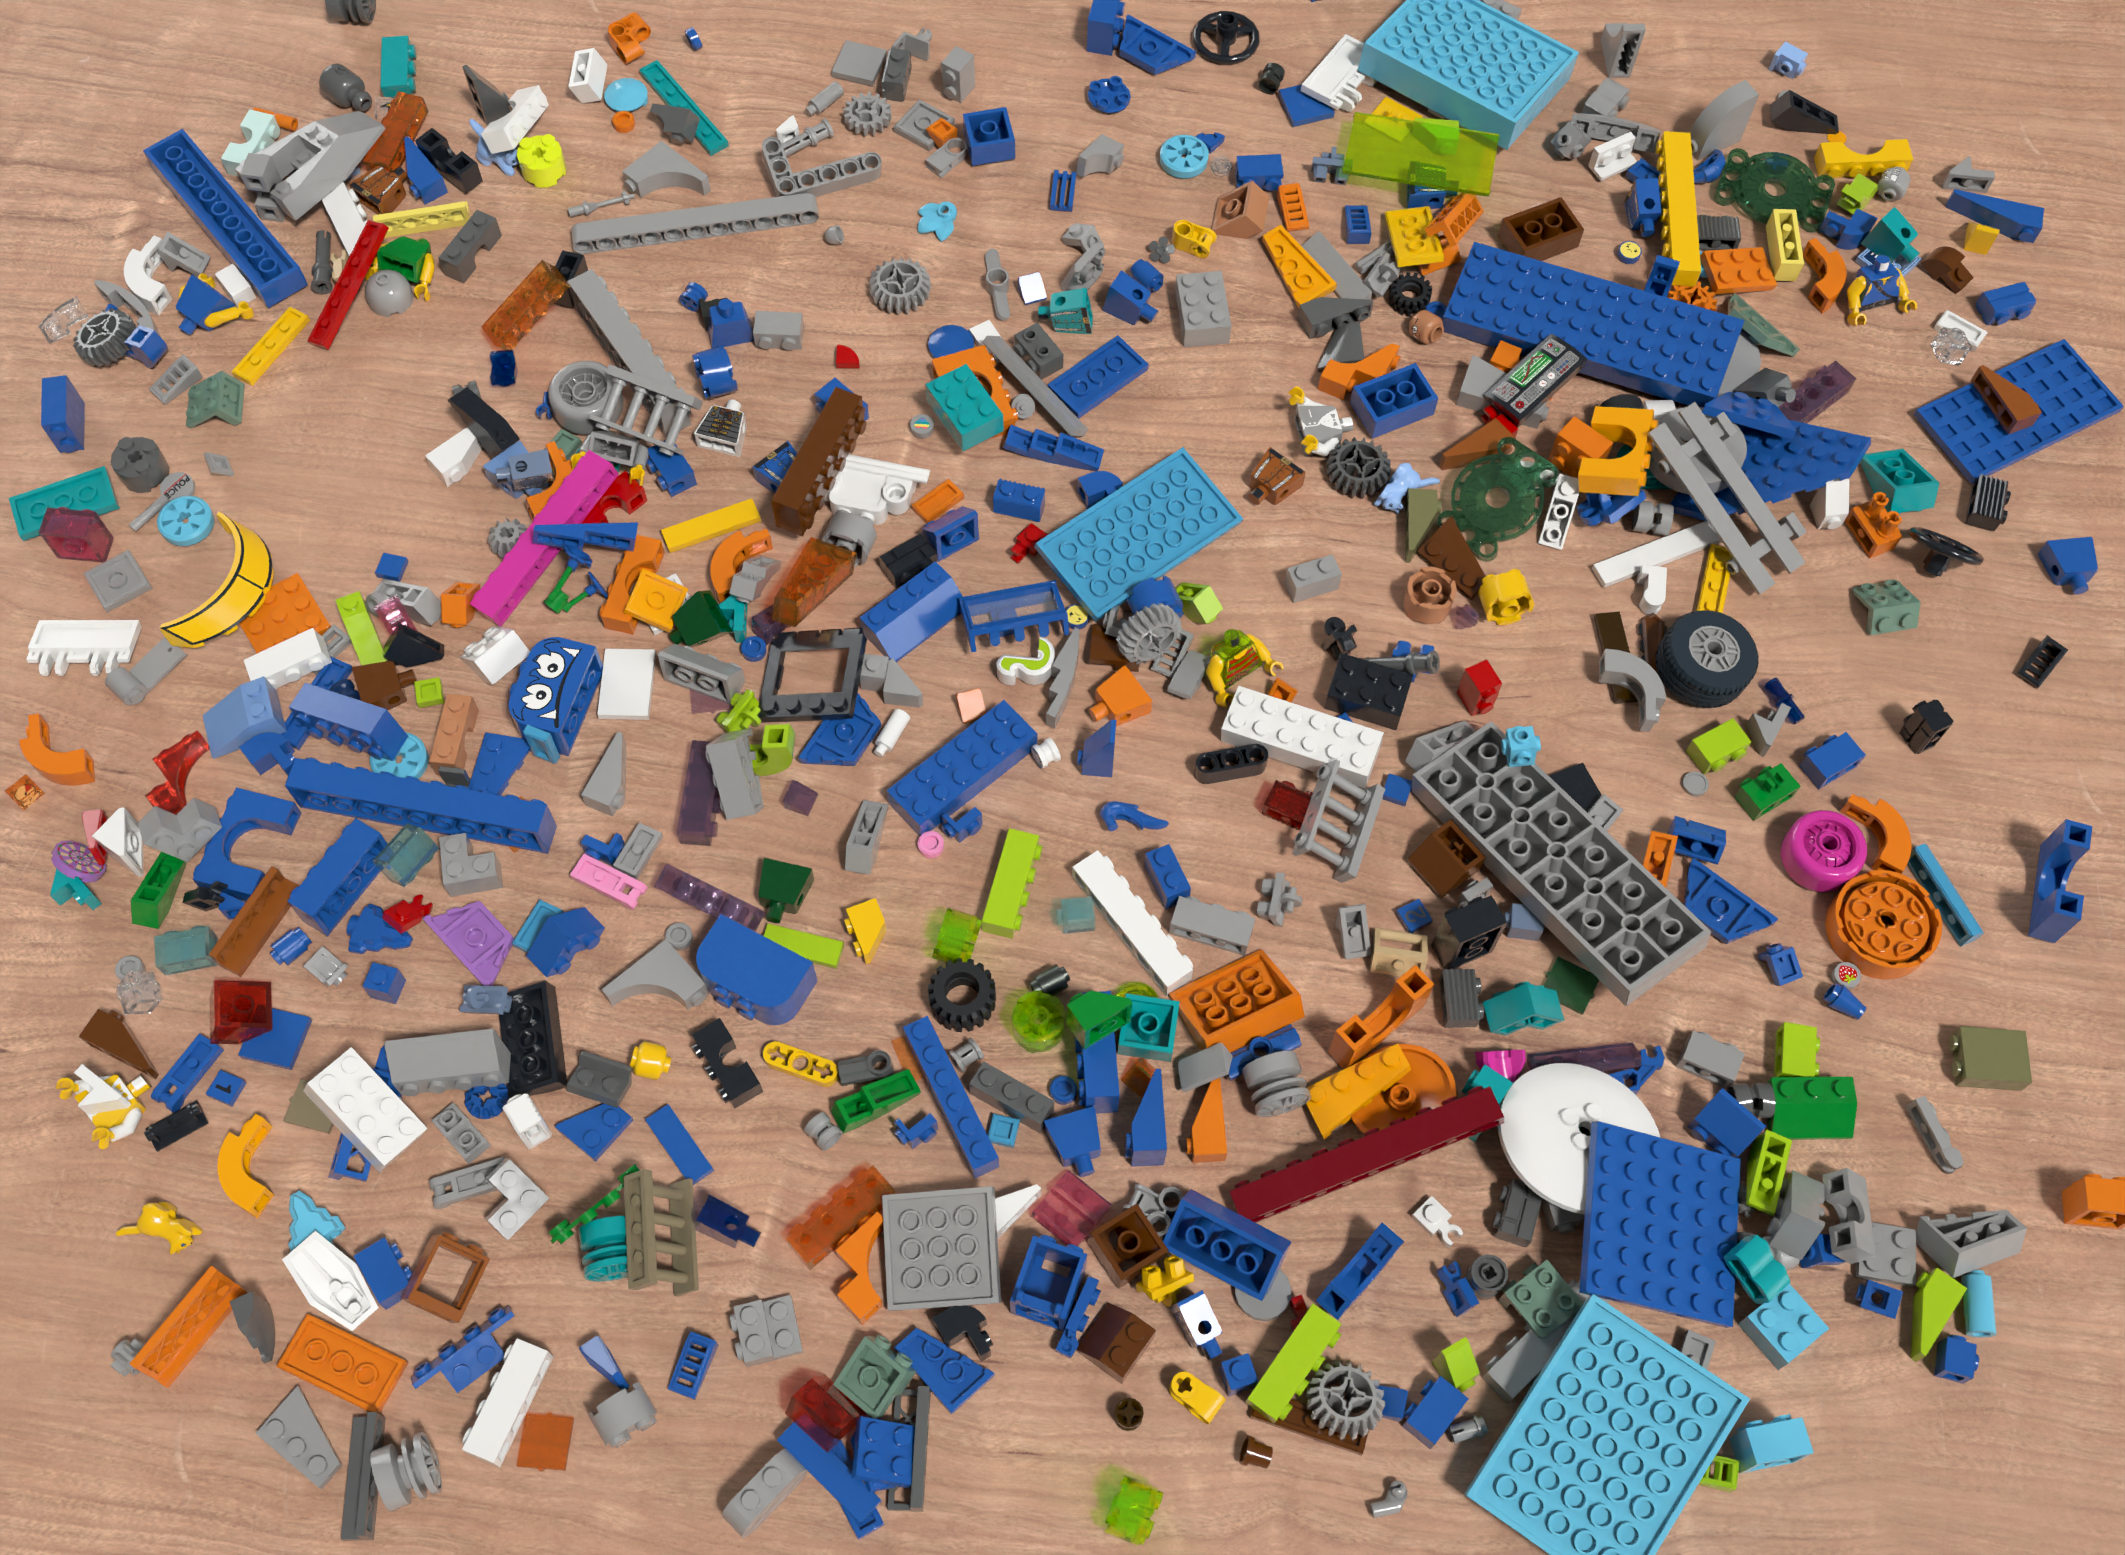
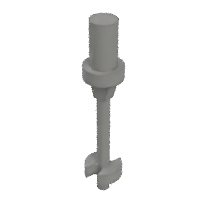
M622 191L623 196L598 203H587V201H584L582 205L568 208L570 217L584 213L590 215V212L605 205L624 201L625 205L630 204L629 199L635 198L634 193L627 195L626 191Z

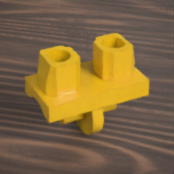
M1176 1255L1165 1258V1271L1161 1272L1160 1268L1155 1265L1143 1268L1142 1281L1136 1283L1137 1292H1144L1155 1303L1162 1301L1167 1307L1176 1304V1294L1181 1292L1180 1288L1194 1282L1193 1273L1185 1269L1183 1259Z

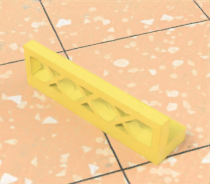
M464 201L373 215V221L383 223L389 227L384 237L388 238L464 226L470 219L468 202Z

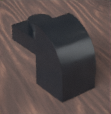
M956 1305L932 1318L933 1325L948 1348L967 1337L981 1362L991 1356V1349L989 1347L993 1346V1343L985 1330L980 1332V1329L987 1325L985 1316L976 1308L967 1305Z

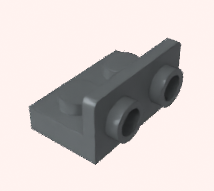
M582 1051L579 1055V1066L567 1083V1092L618 1108L632 1085V1068L624 1063Z

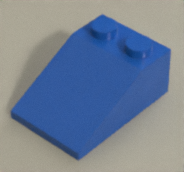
M1155 1069L1131 1124V1131L1126 1133L1125 1158H1131V1167L1158 1166L1165 1163L1167 1142L1161 1069Z

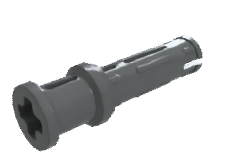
M320 230L316 233V260L311 270L314 276V280L311 282V289L318 294H328L333 288L330 282L333 271L330 266L331 234L327 231L326 238H324L325 230Z
M1430 651L1428 654L1411 652L1407 656L1364 658V660L1400 671H1407L1414 675L1418 674V672L1428 671L1431 674H1436L1440 667V659L1436 651Z

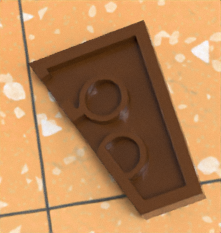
M1450 516L1418 549V554L1433 567L1446 571L1445 574L1452 581H1455L1456 587L1472 600L1478 594L1479 588L1483 584L1482 579L1486 575L1454 519Z

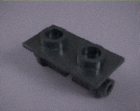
M197 1100L157 1123L148 1126L144 1134L149 1142L152 1141L155 1150L158 1152L209 1124Z

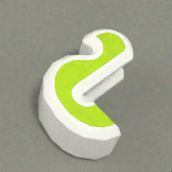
M1040 636L1037 658L1012 655L1001 656L996 663L999 681L1005 685H1015L1016 678H1019L1026 684L1037 685L1044 683L1052 675V665L1055 658L1053 645L1047 638Z

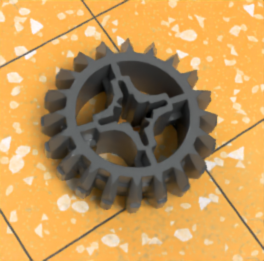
M120 309L102 310L100 314L94 313L92 318H87L85 324H81L82 328L76 331L77 336L73 339L75 342L73 347L76 349L78 356L90 365L101 367L105 364L108 366L112 361L117 362L118 358L124 357L127 351H131L124 342L137 328L136 324L129 315H126Z
M1355 436L1351 442L1345 439L1342 444L1337 443L1335 449L1331 450L1326 463L1327 476H1330V483L1335 484V490L1343 489V495L1349 492L1352 498H1354L1356 494H1360L1363 499L1367 493L1372 497L1375 491L1380 492L1382 487L1388 482V477L1391 473L1390 459H1387V452H1382L1381 445L1375 447L1374 440L1370 443L1366 442L1365 438L1357 441Z

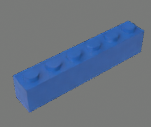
M928 1016L904 1026V1038L974 1179L998 1168L999 1157Z

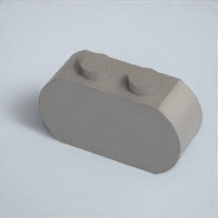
M787 1449L781 1450L728 1503L722 1512V1517L742 1538L747 1537L801 1483L807 1474V1469Z

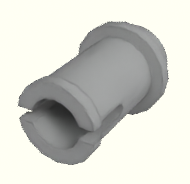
M1473 1415L1471 1420L1448 1426L1450 1436H1453L1452 1441L1454 1444L1477 1436L1481 1439L1484 1434L1488 1433L1482 1416L1477 1417Z

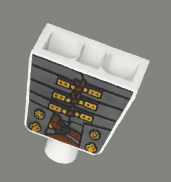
M728 400L726 407L711 406L695 430L694 435L697 447L736 457L741 456L747 424L745 414L740 411L741 404L738 401Z

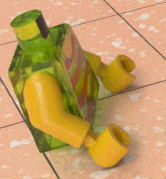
M1229 629L1224 633V639L1212 646L1206 673L1214 691L1218 692L1216 696L1217 705L1227 708L1225 700L1228 703H1232L1234 695L1226 693L1225 690L1262 666L1263 661L1265 662V671L1273 676H1276L1272 671L1274 665L1278 669L1283 670V664L1271 659V653L1257 637L1251 634L1245 635L1241 630Z

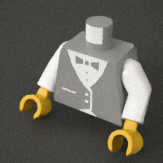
M1297 386L1288 392L1292 396L1289 399V403L1291 405H1298L1294 421L1305 457L1314 454L1324 457L1328 456L1331 450L1335 449L1337 443L1341 444L1342 432L1353 431L1352 418L1339 419L1334 406H1326L1310 400L1304 396V391Z

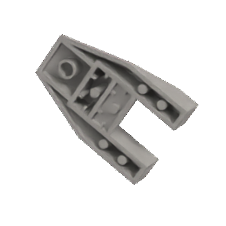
M361 111L314 121L255 154L270 155L281 180L294 169L297 170L286 180L277 184L276 188L270 192L282 211L296 221L349 177L386 128ZM246 159L235 169L240 177V172ZM251 190L258 195V191Z

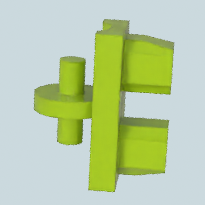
M747 689L744 694L735 693L731 698L730 704L733 707L731 712H721L717 717L718 724L727 733L748 729L750 725L754 727L760 725L761 719L757 716L761 711L759 708L760 702L755 698L754 692Z

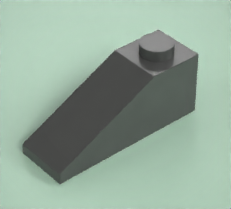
M468 65L462 66L477 114L487 126L491 122L510 113L509 98L505 93L501 94L492 83Z

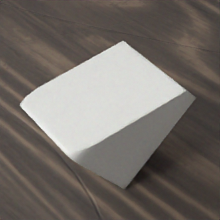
M794 115L776 129L777 138L782 144L799 135V128Z

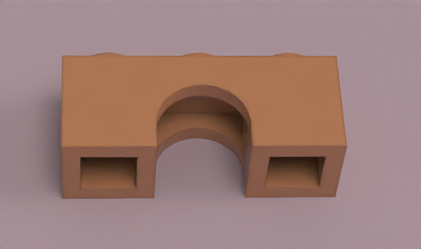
M447 694L429 760L436 775H440L438 772L440 766L457 767L460 769L465 767L467 759L465 751L466 732L474 731L479 712L472 696Z

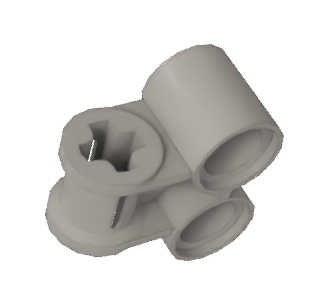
M1136 1184L1133 1188L1135 1192L1129 1204L1124 1205L1123 1211L1137 1203L1151 1225L1160 1222L1166 1226L1164 1231L1157 1232L1163 1241L1171 1224L1170 1219H1173L1183 1194L1178 1188L1167 1187L1158 1195L1151 1189ZM1169 1198H1173L1179 1204L1174 1208H1169L1164 1205V1202Z

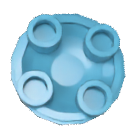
M622 78L608 85L604 93V99L613 110L617 112H630L647 105L648 91L639 80Z

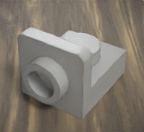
M1119 606L1113 607L1110 612H1106L1103 625L1107 626L1105 634L1114 637L1119 636L1118 631L1123 628L1122 624L1128 621V619L1116 620Z

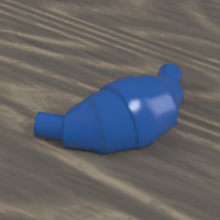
M1718 149L1713 150L1712 154L1693 170L1694 184H1705L1719 178L1726 163L1722 151Z

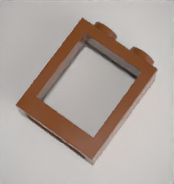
M443 1232L442 1235H432L400 1300L450 1323H459L490 1258L482 1255L484 1250L477 1246L468 1244L465 1247L457 1243L459 1238L452 1234ZM438 1247L472 1262L452 1306L417 1290Z

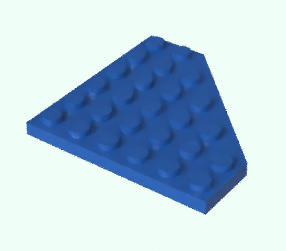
M1789 420L1796 428L1794 438L1790 439L1735 423L1742 431L1747 445V453L1742 471L1764 503L1771 501L1772 504L1791 498V494L1802 490L1809 492L1826 486L1825 482L1837 478L1840 481L1850 478L1870 447L1871 437ZM1729 487L1714 493L1728 515L1736 512L1738 515L1746 513ZM1678 492L1670 505H1673L1674 513L1707 521L1689 494Z

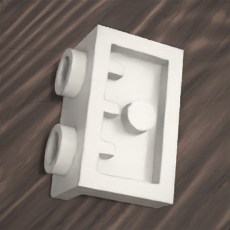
M1629 132L1594 147L1588 167L1599 180L1602 181L1630 169L1637 162L1631 154L1636 137Z

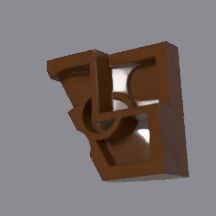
M1093 624L1089 663L1114 665V670H1119L1126 665L1131 672H1139V664H1136V661L1131 663L1119 651L1117 637L1105 634V628Z

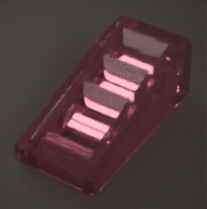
M397 595L374 606L389 635L392 634L398 622L406 624V626L417 631ZM396 607L398 608V609L394 610L393 612H391V613H389V614H387V615H384V614L387 613L388 611H390V610H392V609H394V608H396Z

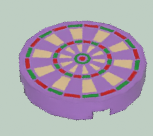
M61 841L56 844L51 852L53 855L51 858L53 865L69 878L74 879L77 876L83 878L81 881L86 883L96 882L101 879L106 870V864L98 865L89 847L78 842Z

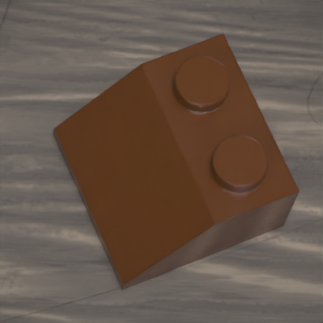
M1137 1203L1090 1232L1088 1238L1089 1245L1118 1289L1140 1276L1143 1268L1153 1265L1169 1251Z
M1108 1303L1080 1341L1076 1351L1122 1384L1154 1339L1156 1330L1133 1313Z

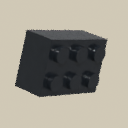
M1341 653L1324 709L1340 714L1345 712L1350 717L1397 730L1414 674Z
M1492 895L1486 898L1476 897L1467 906L1460 909L1453 907L1444 913L1431 946L1444 969H1455L1492 953L1507 921Z

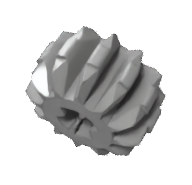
M506 517L504 523L497 521V527H490V535L488 536L490 548L501 559L504 558L506 553L511 551L518 542L520 535L527 530L526 525L520 524V521L517 519L510 522Z

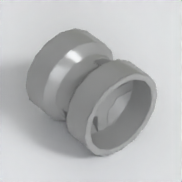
M821 1112L811 1119L804 1129V1132L809 1137H814L817 1140V1146L822 1151H826L836 1144L843 1134V1131L838 1126H833L830 1123V1117L825 1112Z

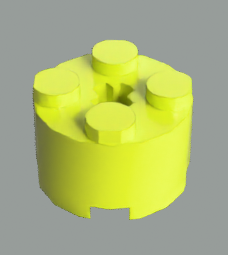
M546 134L530 138L525 137L519 142L517 159L526 182L533 183L537 188H548L556 185L557 180L562 175H566L567 167L562 149L554 136Z

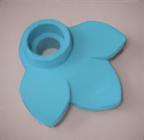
M928 203L919 209L918 212L922 216L918 223L919 234L935 231L941 242L950 236L954 230L953 221L957 216V209L953 203Z

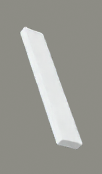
M1708 521L1593 564L1592 570L1603 588L1638 575L1642 564L1659 567L1708 548L1711 543L1718 544L1722 541Z

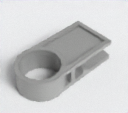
M960 138L948 140L925 160L928 163L926 168L942 178L967 157L966 142ZM954 147L963 149L960 153H952L949 150Z

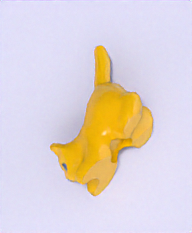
M159 1202L145 1204L137 1220V1225L125 1226L117 1230L116 1236L144 1234L164 1238L170 1244L169 1253L172 1255L175 1252L179 1254L181 1250L190 1246L193 1243L192 1235H201L203 1230L187 1219H178L175 1215L178 1209L173 1204Z

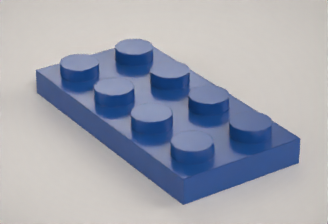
M1117 335L1051 381L1048 387L1079 419L1146 372L1149 364Z

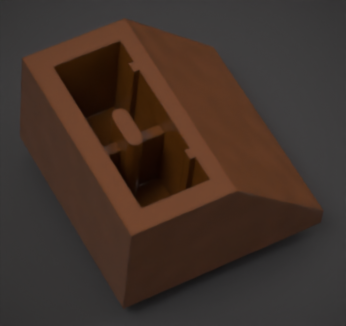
M1450 819L1431 833L1410 855L1407 861L1442 899L1481 869L1486 857Z

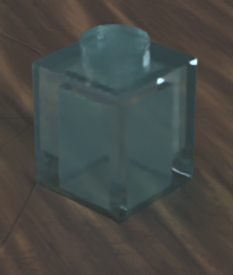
M1092 897L1061 900V909L1056 910L1057 924L1063 925L1064 934L1095 931V913Z

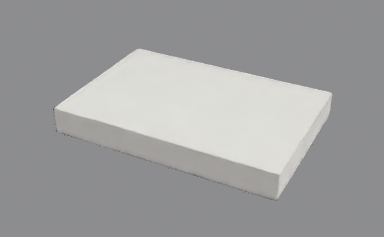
M605 649L597 713L599 719L649 720L656 662L655 650Z

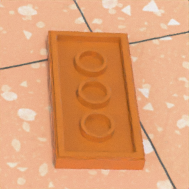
M307 1313L276 1367L361 1409L380 1414L406 1369L408 1362Z

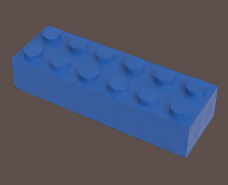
M1003 700L887 790L888 804L919 836L927 831H932L942 823L943 814L947 813L951 816L1031 753V746L1037 744L1038 733Z

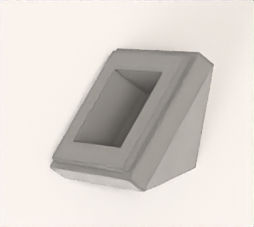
M209 452L204 453L210 475H234L227 456Z

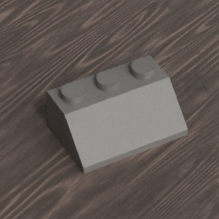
M673 644L658 653L665 681L731 705V698L735 693L740 692L745 683L743 669L737 664L725 663L713 655L698 653L689 646L682 647Z

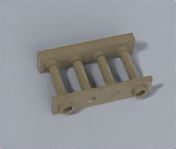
M642 1169L624 1176L628 1289L640 1290L657 1284L658 1280L674 1283V1296L678 1297L699 1290L693 1179L688 1178L671 1184L669 1187L653 1184L651 1170ZM653 1196L670 1200V1215L654 1212ZM655 1224L671 1227L672 1243L655 1240ZM656 1252L672 1255L673 1271L657 1268Z

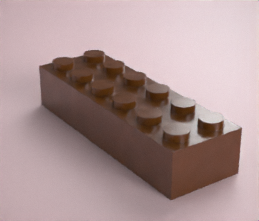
M838 387L834 388L771 499L776 527L802 537L806 530L812 527L814 515L817 510L822 509L827 492L833 489L838 472L843 471L848 454L853 453L859 434L862 435L866 429L867 422L864 419L865 407H863L862 396Z

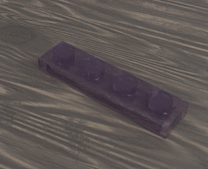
M1633 1042L1527 1054V1064L1530 1070L1548 1064L1571 1063L1588 1066L1602 1072L1604 1070L1640 1067L1642 1060Z

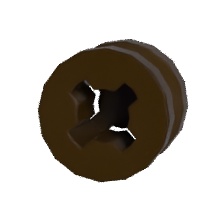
M1124 1398L1119 1401L1115 1408L1114 1420L1120 1429L1134 1431L1141 1425L1144 1415L1141 1403L1133 1398Z

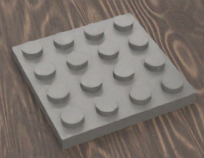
M993 1186L882 1195L888 1311L1001 1303L995 1188Z

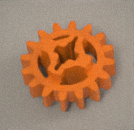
M1698 282L1694 287L1673 285L1667 295V298L1688 304L1692 302L1691 305L1712 311L1716 310L1718 302L1717 299H1713L1715 293L1708 292L1709 286L1701 287V282Z

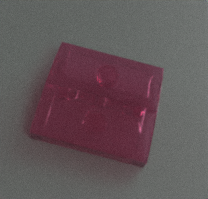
M1068 1170L1052 1187L1046 1198L1033 1210L1031 1217L1065 1245L1079 1246L1100 1222L1112 1204Z

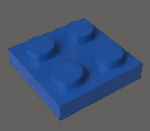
M862 1416L858 1418L852 1479L904 1488L911 1486L915 1426Z

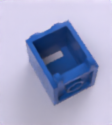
M1033 1235L1010 1299V1313L1064 1332L1086 1270L1087 1254L1083 1253L1084 1250L1072 1244H1068L1067 1247L1057 1244L1054 1238L1047 1235H1040V1238ZM1044 1260L1071 1268L1068 1278L1041 1269Z

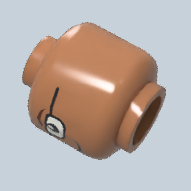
M1421 310L1414 314L1409 321L1410 335L1424 344L1436 342L1444 332L1443 321L1430 311Z

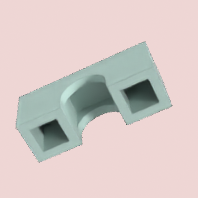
M249 109L240 124L248 142L243 144L230 142L221 157L227 174L240 177L235 169L246 159L248 153L255 154L272 145L275 139L279 137L281 130L274 115Z

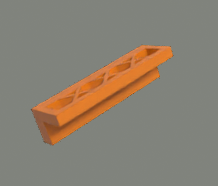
M1471 188L1454 196L1425 228L1428 237L1443 231L1450 246L1460 241L1484 212L1473 189Z

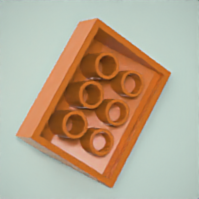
M1262 949L1169 993L1171 1000L1180 1001L1178 1013L1201 1051L1215 1044L1222 1043L1232 1053L1250 1044L1257 1037H1265L1305 1017L1300 993Z

